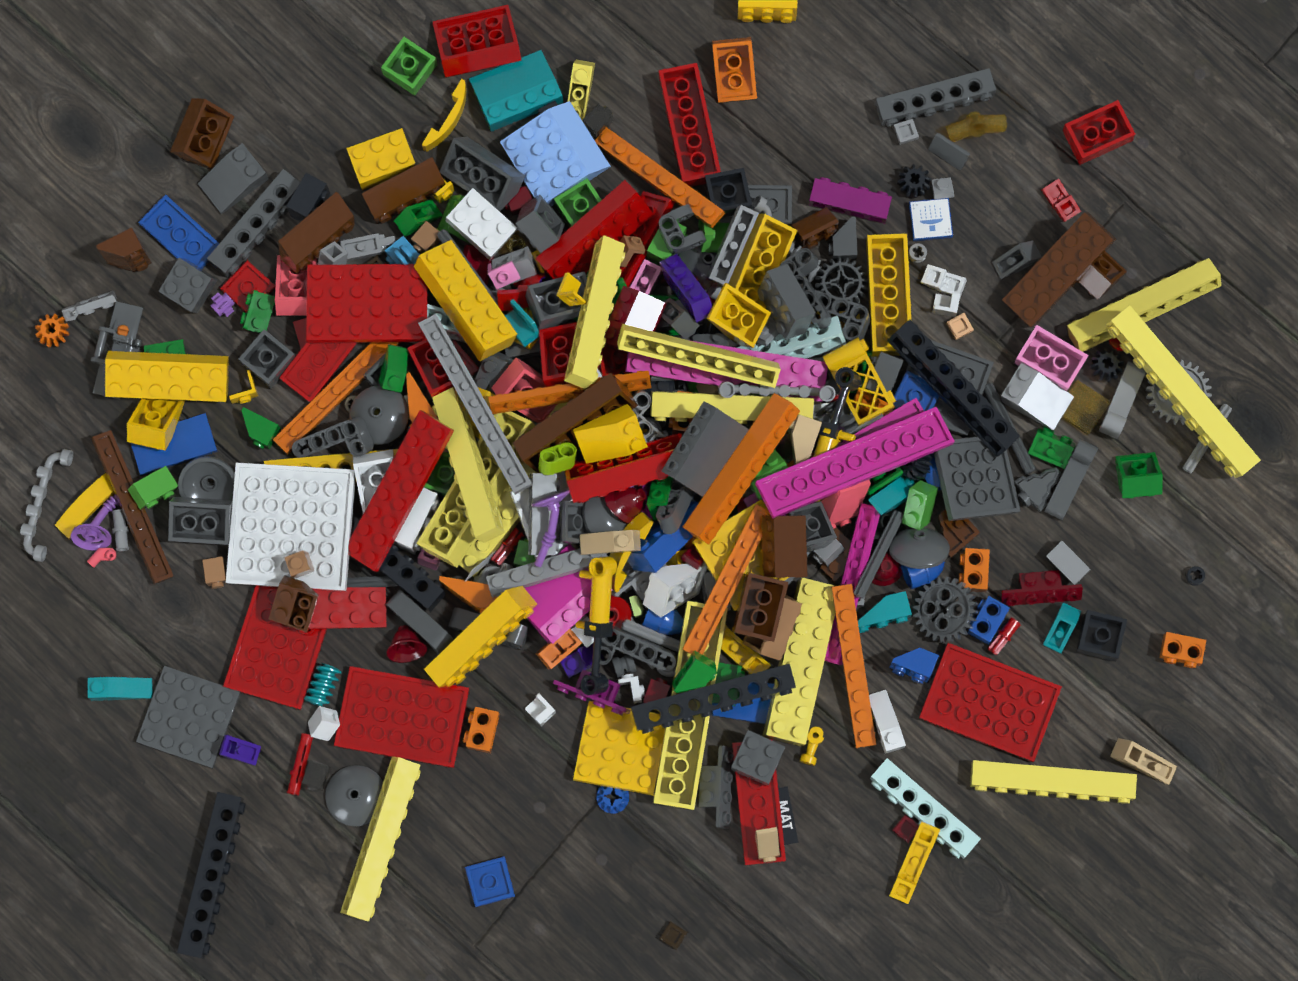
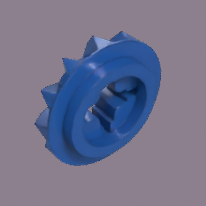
M601 786L597 792L599 807L610 814L621 812L629 802V793L626 790ZM615 789L616 796L622 797V799H615L613 806H611L610 799L604 797V795H611V792Z

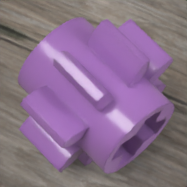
M216 293L211 298L214 303L210 306L219 316L225 314L228 317L234 312L232 306L235 303L226 293L223 295Z

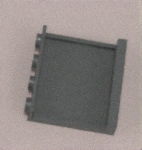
M703 401L662 469V472L703 497L749 429L718 408Z

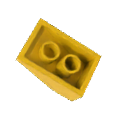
M724 283L707 319L726 337L740 346L754 348L771 312L729 284Z
M141 398L127 422V442L165 451L173 438L185 400Z
M628 404L573 429L586 464L630 456L648 447L637 416Z

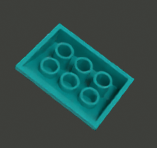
M541 50L522 57L521 61L504 64L469 78L491 132L537 114L538 109L552 101H556L558 105L563 103L562 93Z

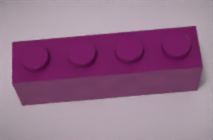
M820 177L814 180L809 206L820 209L827 207L833 212L885 224L892 197L888 196L886 192L877 191L875 193L865 187L854 188L845 182L833 183L828 178Z

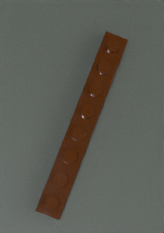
M112 431L93 436L91 438L153 584L155 585L172 578L174 575L145 508L140 510L127 490L134 482Z

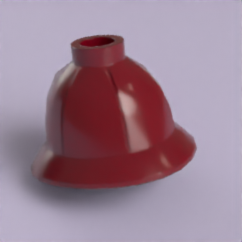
M629 487L621 492H610L605 496V502L610 511L626 523H630L640 513L646 499L643 489Z
M889 548L872 581L875 585H891L902 575L901 565L891 557Z
M403 625L398 628V631L393 636L391 645L387 649V657L391 661L398 663L412 662L424 656L427 652V647L421 642L419 635L413 629Z

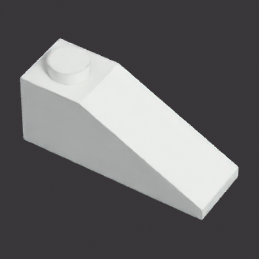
M883 690L870 694L871 712L884 753L905 748L906 744L887 691Z

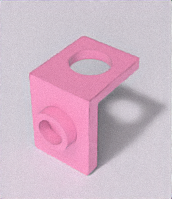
M512 261L495 269H492L491 263L488 264V274L496 289L520 279V275Z

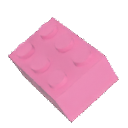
M1036 325L1014 364L1019 366L1022 362L1043 374L1065 391H1068L1089 355Z

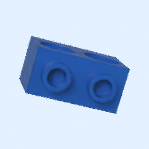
M988 596L987 600L982 599L977 607V610L980 611L975 618L977 621L970 622L973 629H969L968 634L989 645L1010 607ZM987 607H995L997 614L994 616L989 615ZM980 623L985 624L987 632L980 633L977 630V625Z

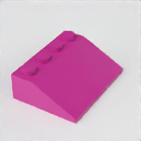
M568 544L557 555L570 552L575 549L570 544ZM579 572L525 588L537 603L533 608V614L527 619L548 643L553 644L590 611L592 580L580 578Z

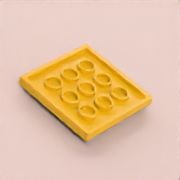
M762 499L726 520L709 545L698 538L692 541L715 581H717L755 504L767 509ZM762 538L729 602L734 611L738 608L746 572L764 576L762 569ZM790 577L774 578V579H778V580L785 581L786 579H788V578H790Z
M589 701L573 781L654 795L665 728L662 729L661 725L653 727L654 731L642 734L641 730H636L632 711L630 714L623 713L621 716L612 712V707L605 705V708L594 705L593 701ZM649 712V719L656 722L660 719V714Z

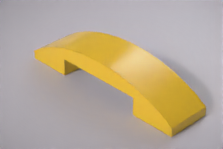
M461 79L454 90L452 99L456 104L439 132L431 128L423 141L422 147L424 151L427 152L438 146L457 125L466 101L465 80Z
M106 473L88 487L55 524L69 540L71 539L72 530L76 526L82 525L110 496L115 494Z
M641 512L624 530H640V539L645 540L654 522L645 513ZM631 552L610 553V557L614 558L617 563V571L612 576V589L615 592H619L627 576L623 568Z
M725 624L721 650L735 663L742 666V669L748 674L768 670L771 665L757 652L742 644L743 641Z
M921 821L889 896L909 904L931 849L940 832L939 828Z

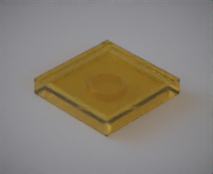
M1077 380L1069 392L1074 396V399L1062 418L1089 435L1111 402Z

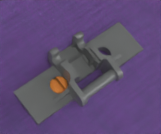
M116 301L110 327L99 326L98 331L100 333L94 357H91V362L100 364L93 394L105 396V360L101 358L107 334L113 336L112 351L139 352L142 341L136 339L143 312L142 307ZM110 397V398H115V399H119V400H120L121 397Z

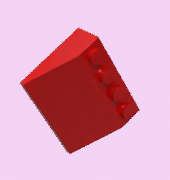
M509 5L432 21L445 77L521 61Z

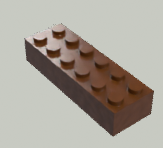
M1084 212L1002 300L1030 327L1036 326L1117 239L1090 213Z
M610 373L603 376L593 386L585 389L575 399H571L561 409L554 411L547 419L536 424L526 434L519 436L513 442V445L522 461L535 472L541 473L538 467L542 450L562 443H571L578 449L579 445L573 429L626 404L632 410L638 404L628 387Z

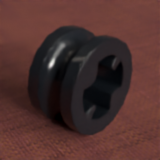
M1194 566L1188 570L1186 579L1189 584L1198 586L1204 581L1205 572L1201 567ZM1191 572H1199L1201 579L1193 580V575L1190 576Z

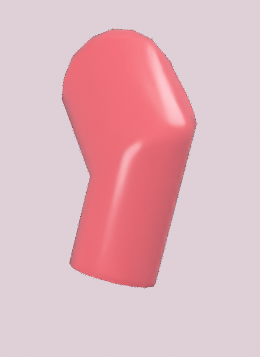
M98 548L87 562L95 568L100 561L114 560L116 558V551L113 548Z

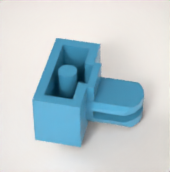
M404 236L385 250L387 256L385 259L389 264H415L420 255Z

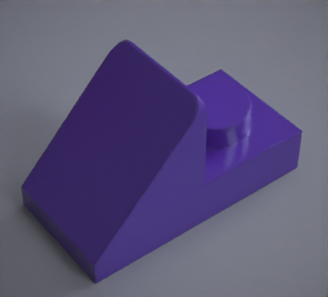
M593 643L587 648L586 646L578 648L576 652L568 655L560 662L569 679L580 674L582 669L587 670L592 667Z
M225 735L219 754L228 759L256 766L261 746Z

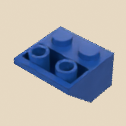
M918 648L893 658L889 668L893 669L892 672L897 675L904 676L906 674L911 676V680L919 684L927 683L939 655Z

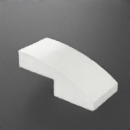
M929 264L921 280L922 284L951 296L952 293H958L960 297L967 282L964 277L948 273L945 269Z

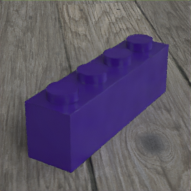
M675 254L660 261L664 280L697 323L707 318L712 308L710 297L679 255Z

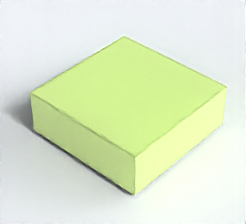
M636 595L629 597L634 616L638 619L645 617L641 599Z

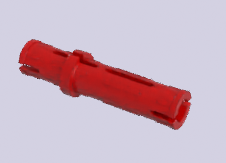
M301 734L293 770H290L289 775H291L286 793L299 796L302 780L306 777L304 772L314 738L309 734Z

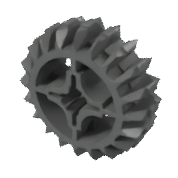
M840 257L837 258V263L831 259L829 261L830 266L824 263V270L819 269L818 274L820 276L815 278V281L819 282L815 284V289H821L819 290L820 292L829 295L832 294L827 289L835 290L838 292L839 298L860 304L859 298L864 299L865 294L863 292L868 291V287L865 286L868 284V279H863L866 276V272H860L862 266L860 265L855 268V260L849 264V258H845V262H841ZM837 271V277L835 279L830 280V282H825L826 278L832 272ZM844 271L850 272L856 279L847 277ZM840 276H841V281H844V283H845L844 288H843V292H842V287H839V286H840V284H839ZM858 286L854 294L846 297L848 289Z

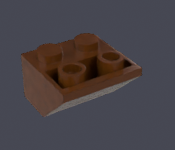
M826 207L800 220L791 227L797 230L795 238L799 246L801 245L802 248L810 250L815 248L818 242L824 239L825 241L832 239L835 233H837L839 221Z
M285 575L279 583L269 619L307 632L319 595L305 582Z

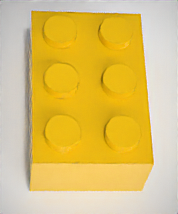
M738 0V19L743 22L761 20L762 22L770 23L773 20H778L782 23H791L796 21L798 0Z
M402 128L347 148L362 190L381 184L416 166Z

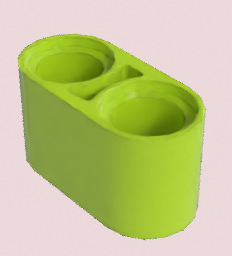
M562 443L542 450L539 458V471L544 475H553L571 469L575 465L576 447L571 443Z

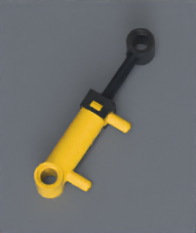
M842 367L835 375V380L840 385L841 390L830 423L820 421L822 424L813 457L837 448L838 443H842L843 440L852 442L856 439L855 434L847 433L846 429L838 425L848 392L857 390L861 385L860 375L851 368ZM851 376V379L846 383V379Z
M610 556L593 558L589 563V571L581 570L579 572L580 578L592 580L589 621L579 620L575 624L576 628L584 629L585 636L594 637L592 671L589 675L584 676L580 683L581 690L586 695L604 693L609 686L607 677L599 672L602 638L612 637L613 622H609L612 576L617 571V563Z

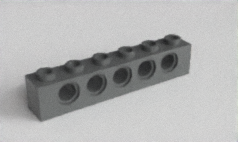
M990 68L876 98L875 106L881 126L887 125V127H891L899 121L915 120L921 115L928 117L936 114V111L944 110L946 112L953 110L955 106L972 105L977 100L988 101L993 98L992 96H995L996 87ZM976 86L979 91L972 92L969 90V87ZM957 91L960 96L953 97L950 92ZM938 96L940 97L941 101L934 102L932 101L931 97ZM919 101L922 103V106L915 107L912 102ZM895 106H901L903 108V111L896 112L893 108Z
M283 169L208 256L209 263L227 278L231 274L233 275L239 269V264L242 260L248 259L252 254L253 247L256 244L259 245L264 240V234L276 226L277 219L281 214L285 215L288 212L286 206L300 181ZM281 191L287 192L284 198H278L277 196ZM268 206L275 207L271 213H266L265 209ZM255 221H261V222H262V224H261L260 227H258V228H253V227H252V225H253V223H254ZM242 236L249 237L246 243L239 242ZM236 251V255L233 258H228V252Z

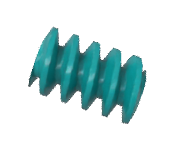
M321 663L323 666L316 667L320 673L313 674L317 681L310 682L314 689H307L311 696H305L304 700L324 707L323 704H330L326 696H333L329 689H336L332 681H339L335 674H342V671L328 664Z

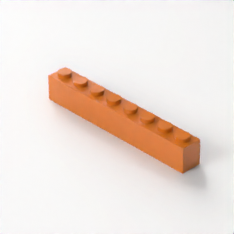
M775 393L772 395L684 524L683 528L691 535L708 545L715 538L717 532L728 519L732 510L739 503L747 488H749L758 472L762 469L799 414L800 410L792 402Z

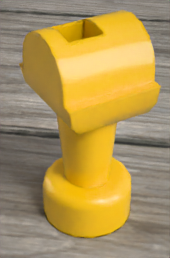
M815 726L810 729L807 736L806 754L801 755L800 762L812 766L816 765L817 758L814 757L818 745L824 740L823 730L820 727Z

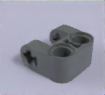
M689 204L674 209L663 215L659 220V232L667 249L672 254H680L691 250L707 241L703 231H697L684 237L678 223L694 215ZM665 222H670L673 224V227L665 229L662 225ZM676 239L681 241L682 244L674 247L671 245V242Z

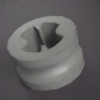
M920 243L912 245L909 250L911 261L921 263L925 260L927 255L926 247ZM917 249H920L923 256L915 257L913 250L917 251Z

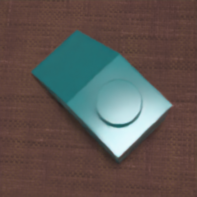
M1062 603L1043 645L1062 653L1077 624L1081 611L1066 603Z

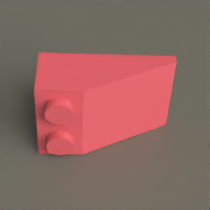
M277 255L276 316H307V269L301 270L296 274L280 259V255ZM317 258L310 265H317Z
M515 358L491 389L497 395L533 390L538 387L545 388L546 386L540 373L520 359ZM558 404L517 411L536 423H540L550 415Z
M870 480L839 490L837 493L821 501L833 529H836L837 525L844 527L852 523L851 519L858 515L861 503H863L871 484Z

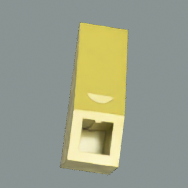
M576 59L573 63L568 101L571 102L584 123L595 63Z

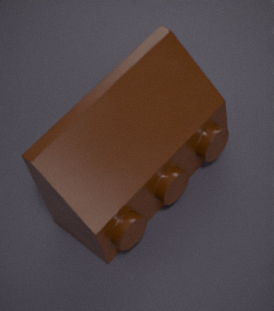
M192 98L170 152L186 161L213 169L234 116L206 99Z
M132 227L96 245L109 265L132 272H140L147 269L148 265L151 264L141 241Z
M1105 251L1077 282L1082 284L1091 296L1099 299L1127 271Z
M784 514L774 519L771 515H762L763 575L774 578L807 577L806 515Z
M746 572L732 632L774 642L789 582Z

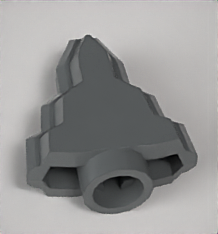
M1056 467L1045 470L1040 475L1033 473L1028 477L1021 476L1014 481L1020 491L1017 494L1018 499L1026 507L1032 505L1041 512L1047 506V499L1052 495L1051 488L1057 484L1061 472Z

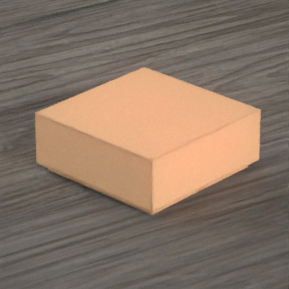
M965 313L946 323L955 340L974 331Z

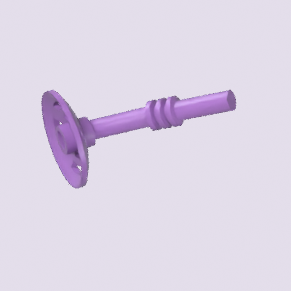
M570 490L556 493L531 504L532 507H548V510H551L548 531L543 536L544 540L541 541L542 546L534 563L537 567H542L549 548L553 546L554 539H556L559 502L570 493Z
M116 495L110 496V500L107 499V503H103V507L90 524L78 525L72 530L71 540L74 544L86 550H97L98 548H106L110 545V533L99 525L108 512H112V508L115 509V505H119ZM77 534H82L85 541L81 540Z

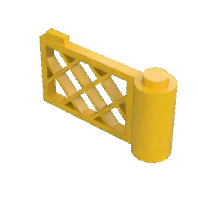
M857 337L824 355L823 359L834 379L840 368L854 367L853 371L856 372L860 363L867 362L869 366L867 374L856 372L860 376L865 377L862 388L859 387L857 389L861 391L858 402L850 400V391L846 398V402L855 420L861 426L894 408L893 403L896 402V399L891 390L886 391L866 352L869 349L864 339L860 340ZM868 379L877 381L878 385L875 392L865 389ZM864 392L874 394L871 405L861 403ZM877 396L886 398L888 405L883 408L875 407ZM860 405L870 408L868 416L862 419L857 414Z

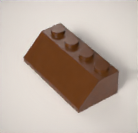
M433 157L363 192L362 195L376 223H385L392 218L391 216L397 213L400 214L406 207L425 202L426 198L432 195L436 196L435 193L446 184Z
M335 192L278 241L280 259L296 274L301 270H306L307 265H310L315 258H319L321 249L334 241L337 243L343 234H347L353 229L355 225L354 215L338 192Z

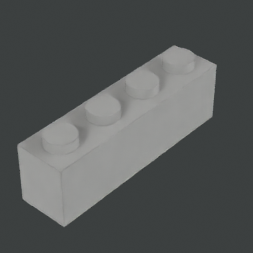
M743 205L737 206L706 276L707 280L722 287L724 283H729L758 217V212Z
M529 474L532 486L529 487L528 555H538L542 546L541 541L544 540L543 536L548 531L551 510H548V507H532L531 504L557 493V490L560 489V479L557 478V474ZM559 519L557 521L556 531H559ZM554 539L553 546L549 548L547 555H556V551L559 550V539Z

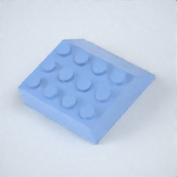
M570 101L547 109L500 141L516 169L525 175L524 182L534 198L541 195L550 207L554 205V198L586 178L589 181L611 167Z

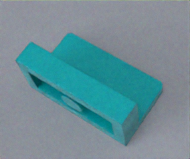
M512 299L510 303L513 310L505 315V317L516 331L518 341L526 347L539 337V330L533 319Z

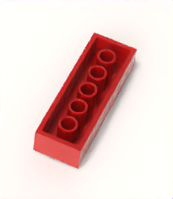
M692 63L659 70V81L680 179L690 187L705 184V175L719 173L721 170L698 64Z
M624 180L562 234L559 241L544 250L535 259L552 280L564 277L565 273L573 275L585 272L587 274V271L590 269L595 243L603 235L620 242L623 235L630 236L654 214L637 191Z
M682 433L647 442L648 447L630 456L587 464L585 461L575 463L571 469L565 470L566 481L573 503H583L588 501L589 498L596 496L604 497L614 491H625L635 485L643 486L655 479H666L668 475L663 473L662 469L682 438Z

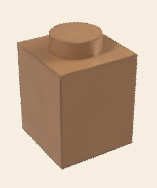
M425 221L411 238L414 249L419 254L435 248L440 242L437 233L440 231Z
M304 550L284 557L291 577L299 578L315 572L309 553Z
M223 557L202 560L206 584L209 587L212 586V589L224 587V584H227L225 559Z

